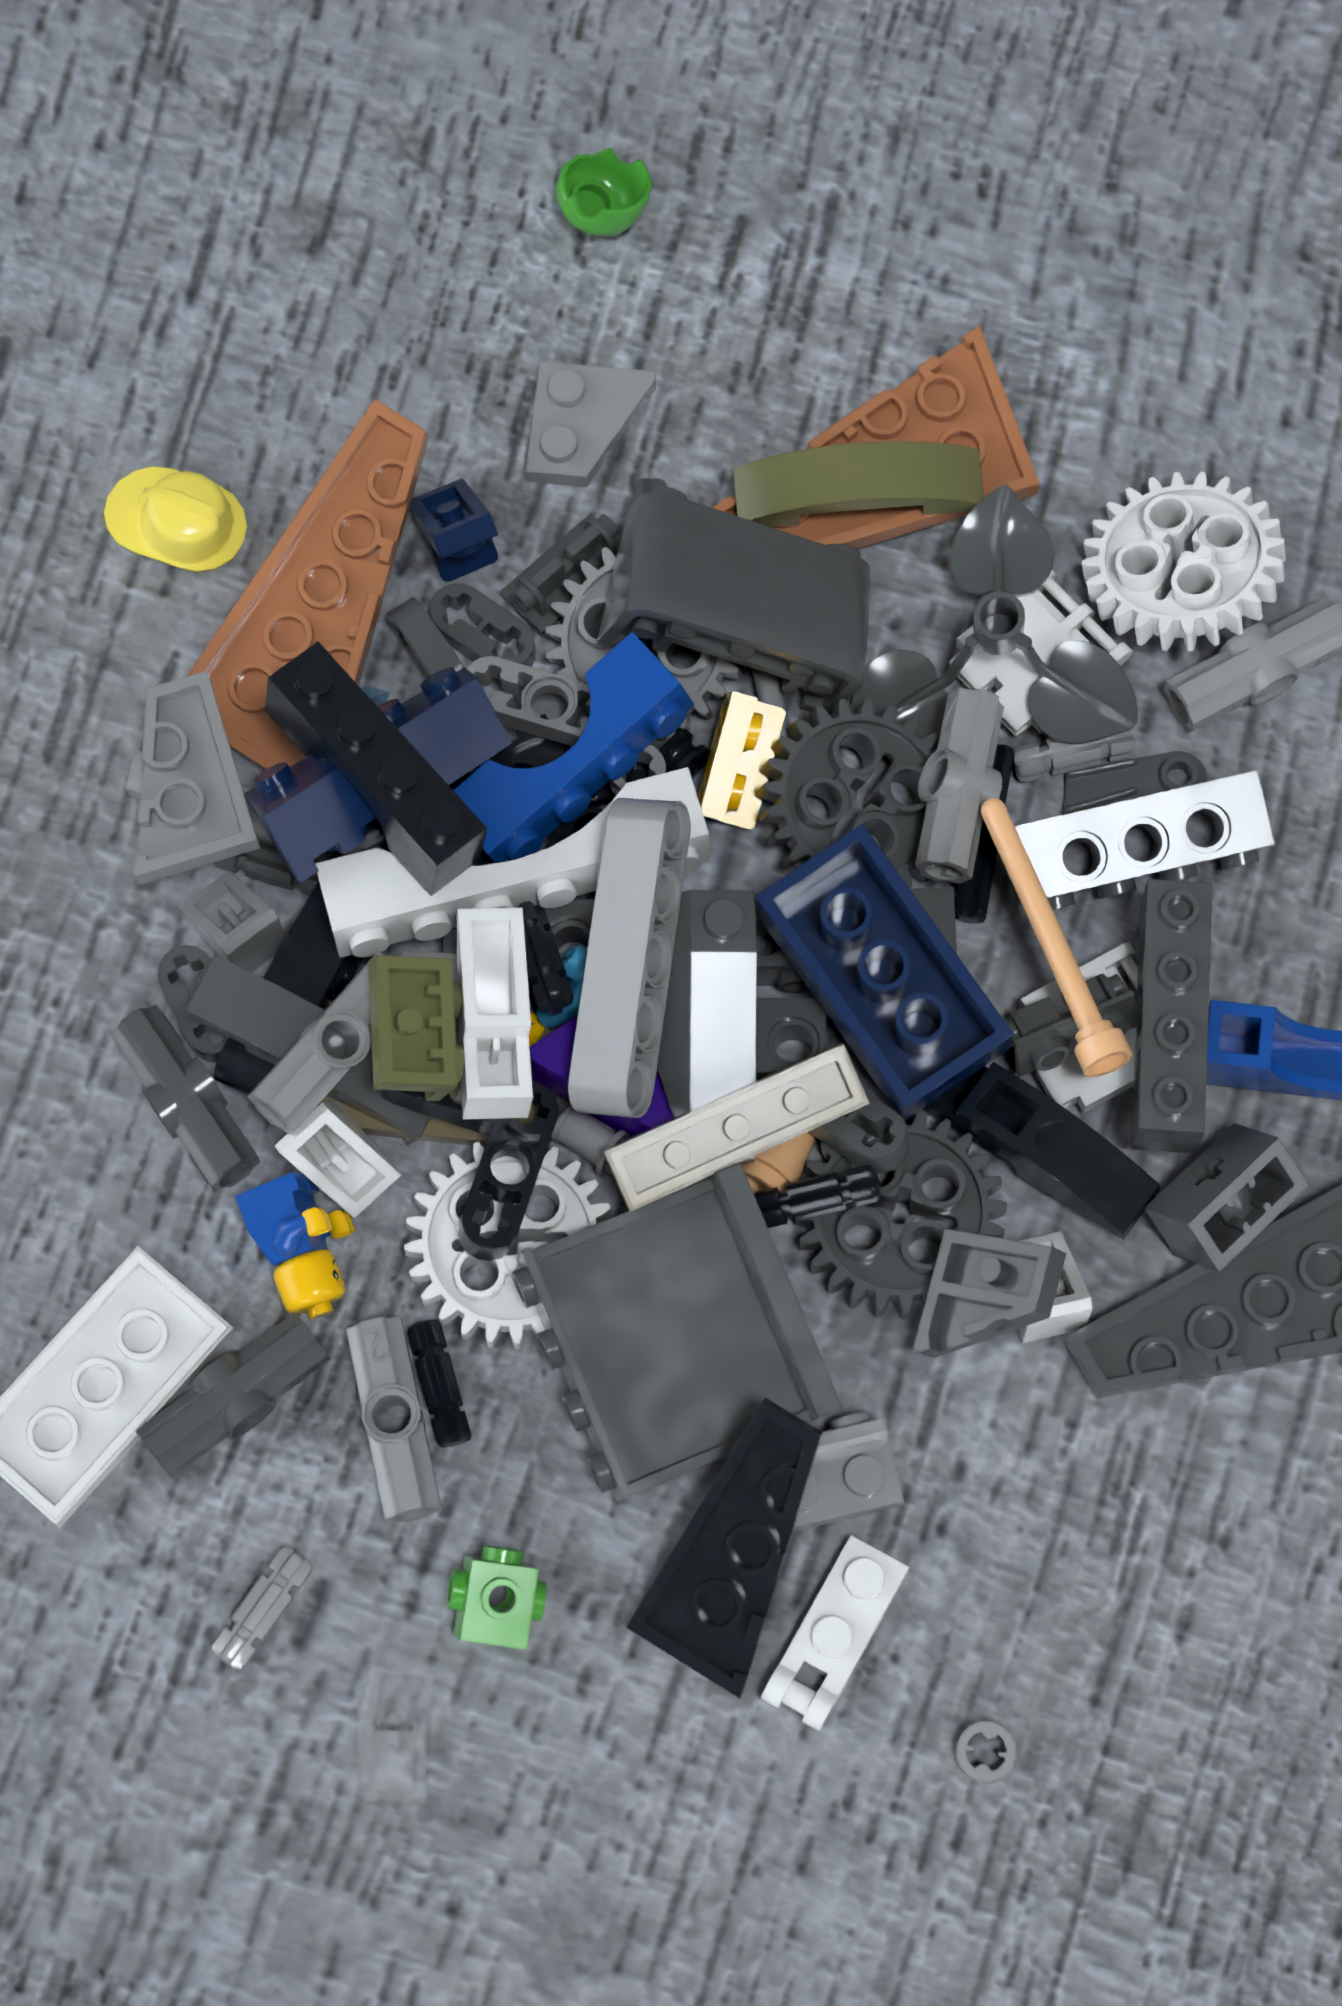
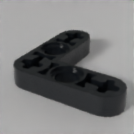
M532 1080L533 1099L531 1104L537 1107L536 1117L531 1125H525L519 1122V1118L463 1119L462 1106L455 1103L449 1093L440 1101H426L425 1092L378 1090L384 1099L393 1104L489 1136L462 1212L458 1237L465 1251L479 1260L492 1261L508 1254L516 1242L558 1118L559 1105L556 1096L548 1087ZM499 1157H514L525 1166L527 1176L520 1183L504 1184L498 1181L492 1174L490 1168L492 1162ZM493 1199L504 1203L497 1223L499 1231L493 1234L492 1239H485L479 1235L481 1231L479 1224L484 1222Z

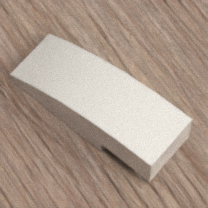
M523 908L458 909L457 981L460 983L462 992L458 1030L459 1043L463 1047L465 1057L464 1072L461 1079L463 1119L528 1118L533 1099L529 1048L531 1016Z

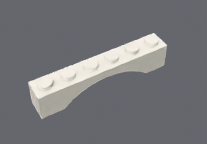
M686 767L628 782L602 812L576 833L550 848L516 860L471 866L432 896L429 895L393 853L378 847L315 863L319 870L317 875L339 958L349 955L356 957L374 956L378 952L385 951L391 944L414 938L420 941H431L447 935L452 928L457 927L458 909L519 908L520 903L525 901H531L533 905H540L543 908L550 909L564 906L572 902L576 896L596 891L606 820L609 809L617 798L682 801L687 807L691 823L685 874L695 870L701 863L710 861L709 832L689 768Z

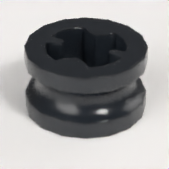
M684 729L673 735L659 749V752L666 763L665 773L688 767L691 778L694 779L706 764L710 750L702 744L694 746L692 743L693 734Z

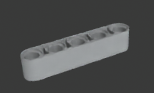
M617 798L612 803L608 812L568 1082L570 1103L573 1109L580 1113L641 1118L651 1104L690 840V816L686 805L682 801Z

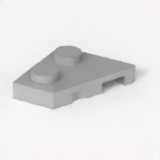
M540 361L525 471L527 482L588 487L602 467L603 457L606 452L617 446L628 430L629 420L645 397L650 399L655 392L656 371Z

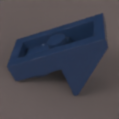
M463 478L411 500L409 507L436 568L445 582L455 580L491 565L498 560V553L492 539L498 536V532L491 513Z

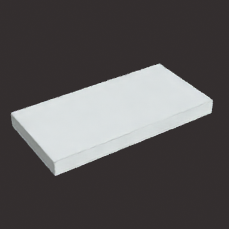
M137 1246L0 1396V1477L60 1529L141 1439L136 1430L179 1397L193 1379L236 1333L235 1329Z

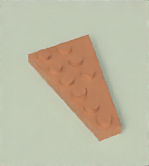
M980 325L965 334L960 344L938 358L935 355L918 366L917 373L891 391L883 390L808 442V447L806 448L877 441H918L961 445L979 449L984 498L1002 485L1011 487L1019 499L1036 495L1039 492V480ZM728 496L712 507L737 516L735 497ZM922 505L801 514L800 525L772 528L824 545L844 544L859 549L967 516L970 512L923 515Z
M376 399L373 400L187 675L190 676L208 671L231 749L264 770L282 762H287L289 767L307 758L265 712L269 676L319 641L359 686L429 440L425 429Z

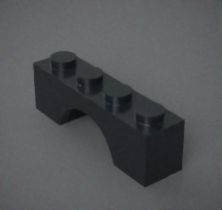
M319 641L268 677L265 712L306 757L309 755L319 756L330 762L347 777L375 814L386 837L389 850L430 896L434 895L481 859L487 827Z

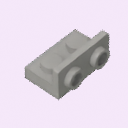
M869 1413L851 1414L832 1421V1430L822 1432L823 1434L793 1532L904 1506V1498L888 1438L889 1428L886 1418L871 1421Z

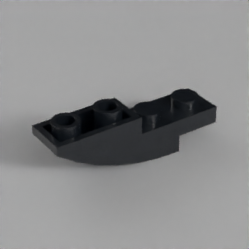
M992 1062L989 1068L982 1067L922 1108L941 1121H944L946 1118L951 1120L950 1126L964 1135L970 1133L973 1135L974 1141L1014 1164L1017 1176L1123 1240L1144 1213V1208L1160 1191V1184L1110 1141L1053 1099L995 1062Z

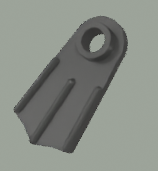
M1173 751L1068 771L1065 775L1066 796L1063 815L1207 782L1206 769L1202 762L1194 755L1182 751ZM1180 769L1189 775L1190 781L1183 785H1177L1169 780L1167 774L1172 770ZM1133 826L1129 830L1137 828L1138 826Z

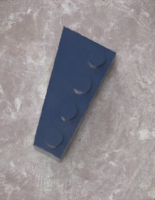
M449 667L434 673L420 684L422 692L403 703H400L398 699H392L377 706L448 785L512 744L479 680L465 667L457 672L454 667ZM310 755L289 767L287 762H282L266 769L254 778L253 782L256 787L244 793L281 859L299 883L319 871L313 859L322 853L339 849L340 853L345 854L365 841L366 838L363 834L369 828L368 823L376 819L368 803L347 777L330 762L316 755Z

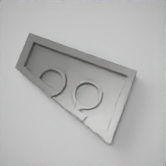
M208 671L147 688L142 761L144 764L142 798L139 800L138 808L139 843L138 855H135L134 878L138 885L260 849Z

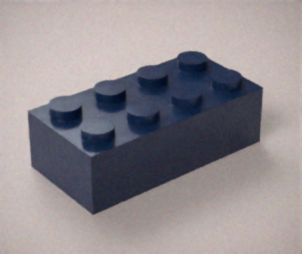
M863 823L755 896L756 915L904 1121L1010 1049L1014 1033Z

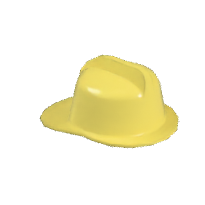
M152 466L133 471L117 482L107 497L104 509L107 530L117 544L133 553L167 563L179 569L194 572L214 570L231 561L243 546L247 531L244 509L231 492L203 474L190 471L182 472L172 468Z

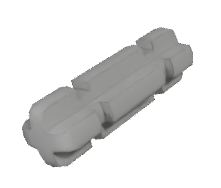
M1132 730L1086 744H1066L1049 738L1045 739L1046 745L1040 747L1037 742L1016 746L1013 749L1012 764L1020 782H1029L1044 778L1043 773L1046 771H1050L1054 776L1072 770L1100 765L1101 759L1108 757L1110 762L1129 758L1134 754V736Z
M284 1546L278 1550L267 1566L272 1570L269 1576L266 1578L261 1575L231 1616L230 1619L235 1624L230 1630L224 1627L212 1643V1653L231 1668L241 1670L246 1666L256 1652V1649L252 1647L254 1641L259 1639L263 1642L294 1598L289 1594L293 1586L300 1589L311 1574L313 1568L311 1563L291 1548Z

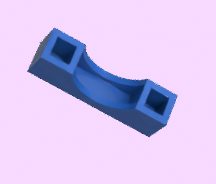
M633 632L585 673L591 699L590 714L582 735L568 752L548 764L524 769L504 766L488 759L453 790L487 827L483 850L495 863L516 860L538 852L542 847L543 839L562 822L568 823L579 817L589 806L592 795L609 780H617L626 775L637 763L639 754L658 737L664 738L677 730L685 720L687 711L695 705L681 683Z
M1210 1000L1206 1084L1342 1100V1031L1318 1028L1296 1022L1284 1016L1276 1007Z

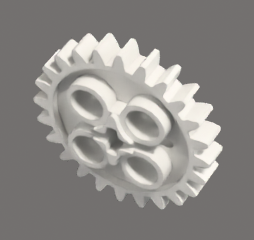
M1174 472L1171 486L1163 488L1159 481L1151 477L1148 482L1149 493L1142 495L1131 487L1127 488L1128 505L1125 507L1109 501L1106 504L1108 520L1094 519L1092 522L1094 538L1084 540L1086 559L1082 560V568L1089 601L1097 602L1099 618L1102 621L1114 619L1115 631L1119 636L1135 627L1137 645L1140 646L1144 645L1153 634L1160 636L1162 651H1167L1170 648L1174 638H1183L1187 650L1194 651L1197 636L1206 635L1208 640L1214 646L1220 645V629L1226 627L1231 632L1240 636L1243 634L1241 618L1243 615L1260 621L1263 618L1261 601L1275 603L1277 600L1275 583L1284 582L1283 562L1286 561L1284 539L1281 538L1280 522L1278 518L1270 519L1269 505L1266 501L1253 504L1250 487L1247 486L1232 495L1229 477L1225 476L1215 487L1207 486L1206 473L1200 472L1195 478L1193 485H1185L1180 472Z
M476 1142L473 1144L474 1162L467 1165L456 1154L453 1153L449 1156L453 1172L450 1178L433 1170L430 1172V1182L437 1192L435 1196L416 1192L414 1196L415 1204L426 1213V1216L408 1217L406 1219V1227L412 1233L422 1236V1239L404 1244V1249L407 1257L424 1259V1262L413 1267L409 1271L411 1282H431L420 1296L424 1306L441 1300L444 1302L438 1316L442 1326L459 1316L463 1319L461 1325L462 1339L467 1340L479 1326L485 1329L487 1347H494L500 1332H509L514 1349H520L524 1331L532 1330L537 1338V1333L544 1331L545 1328L536 1306L526 1309L518 1295L511 1272L520 1269L516 1258L521 1251L529 1248L534 1250L550 1243L535 1242L534 1240H543L553 1237L555 1234L568 1236L598 1224L610 1215L611 1208L609 1203L590 1205L589 1201L599 1191V1183L596 1180H592L578 1186L576 1181L581 1172V1163L576 1160L563 1170L557 1167L559 1148L553 1146L544 1156L531 1198L547 1196L552 1199L559 1209L556 1215L545 1222H534L524 1215L517 1236V1240L521 1243L518 1244L517 1254L505 1255L500 1259L486 1261L479 1260L469 1255L466 1251H454L452 1245L460 1241L458 1237L460 1219L457 1215L460 1208L466 1204L484 1152L483 1146ZM499 1157L490 1166L494 1177L504 1184L520 1183L527 1176L525 1166L514 1157ZM491 1200L490 1207L493 1209L494 1214L490 1221L481 1226L479 1234L481 1237L492 1239L493 1234L499 1231L497 1223L504 1203ZM474 1264H487L498 1273V1279L487 1290H472L466 1287L461 1280L465 1270Z

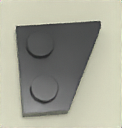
M945 1229L912 1351L926 1357L937 1358L1050 1318L1066 1253L1052 1246Z

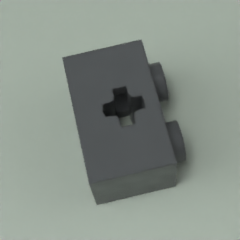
M1233 1123L1144 1209L1176 1256L1220 1272L1308 1188L1309 1184L1278 1137Z

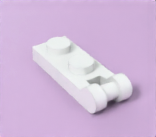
M850 1535L780 1664L766 1685L761 1699L778 1709L782 1703L804 1715L802 1720L804 1724L820 1732L905 1579L909 1567ZM803 1665L826 1677L817 1692L796 1681Z

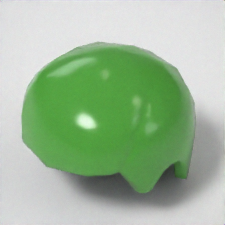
M607 148L593 155H577L566 162L561 168L554 192L558 206L573 226L588 234L611 237L621 234L639 220L648 202L653 182L646 164L641 159L627 164L617 158L612 148Z

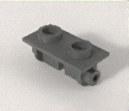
M590 513L500 591L501 595L543 635L546 627L554 625L562 618L551 607L552 602L570 603L573 598L572 594L563 585L564 580H571L581 585L587 580L580 563L584 560L599 570L604 566L602 558V548L607 547L617 557L620 541L615 537L619 533L617 526L605 514L596 519Z
M1101 973L1085 981L1103 1020L1111 1021L1113 1027L1120 1028L1124 1035L1128 1030L1136 1027L1135 994L1132 990L1126 992L1124 984L1117 974L1107 978ZM1062 992L1061 998L1068 1009V1012L1059 1015L1050 997L1008 1013V1021L1005 1022L1014 1033L1010 1047L1014 1046L1016 1071L1019 1077L1034 1070H1051L1061 1065L1070 1055L1074 1054V1049L1078 1044L1075 1035L1079 1030Z

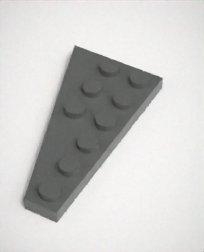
M1342 1184L1270 1223L1220 1272L1196 1264L1066 1336L1065 1344L1097 1398L1342 1353Z

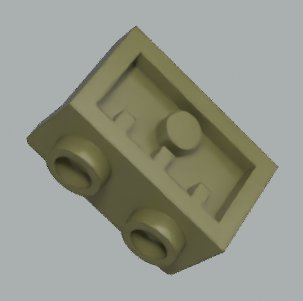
M375 955L369 961L373 1090L425 1092L426 1101H440L457 1087V1083L462 1079L465 1064L463 1047L460 1043L455 1042V1019L458 1018L461 1010L462 992L459 981L453 980L452 959Z

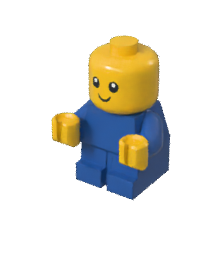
M291 1172L235 1197L248 1233L273 1266H277L273 1276L284 1308L291 1314L294 1312L297 1315L307 1313L309 1320H314L334 1312L332 1303L341 1299L346 1291L336 1258L333 1253L327 1250L326 1238L330 1235L333 1239L346 1237L355 1232V1227L350 1214L346 1211L336 1210L327 1214L325 1209L316 1207L313 1194L320 1192L318 1186L303 1173Z

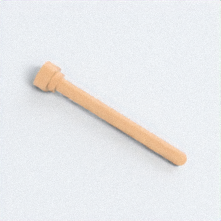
M989 798L981 806V815L1078 1027L1079 1032L1075 1035L1078 1044L1074 1049V1053L1086 1077H1098L1111 1073L1131 1060L1133 1053L1120 1028H1114L1111 1021L1102 1019L1005 804L998 798Z

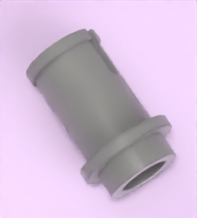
M572 1105L568 1106L560 1115L551 1136L554 1142L561 1143L596 1166V1174L601 1177H605L608 1174L613 1176L602 1150L630 1138L628 1132L620 1130L615 1133L586 1114L577 1112L573 1109Z

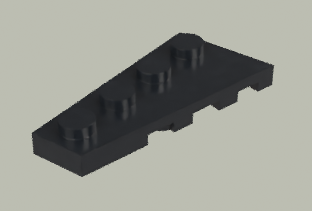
M767 1398L760 1404L626 1626L632 1632L738 1698H741L745 1689L823 1434L818 1429Z

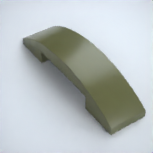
M877 441L838 444L774 455L733 468L737 516L769 527L800 525L801 514L922 505L923 515L971 512L984 499L979 449L946 443Z

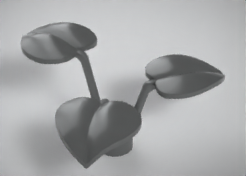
M1008 485L1000 486L972 509L961 524L951 545L950 570L958 588L968 595L985 596L979 600L974 610L973 634L965 639V645L946 673L937 679L933 663L920 653L901 649L889 651L876 658L865 668L862 686L853 695L850 704L852 714H855L865 698H870L874 716H880L890 704L896 705L895 723L903 726L910 718L916 716L919 720L914 735L920 740L929 734L936 733L938 736L936 742H938L948 693L943 689L954 682L974 651L981 648L992 655H1005L1018 648L1023 652L1032 669L1042 676L1033 683L1029 690L1028 709L1034 724L1049 738L1066 744H1086L1133 729L1138 721V707L1132 685L1121 666L1108 652L1093 643L1068 640L1057 646L1048 666L1040 659L1032 646V639L1024 634L1025 610L1017 597L1027 596L1035 592L1048 579L1054 563V548L1050 535L1044 525L1026 508Z

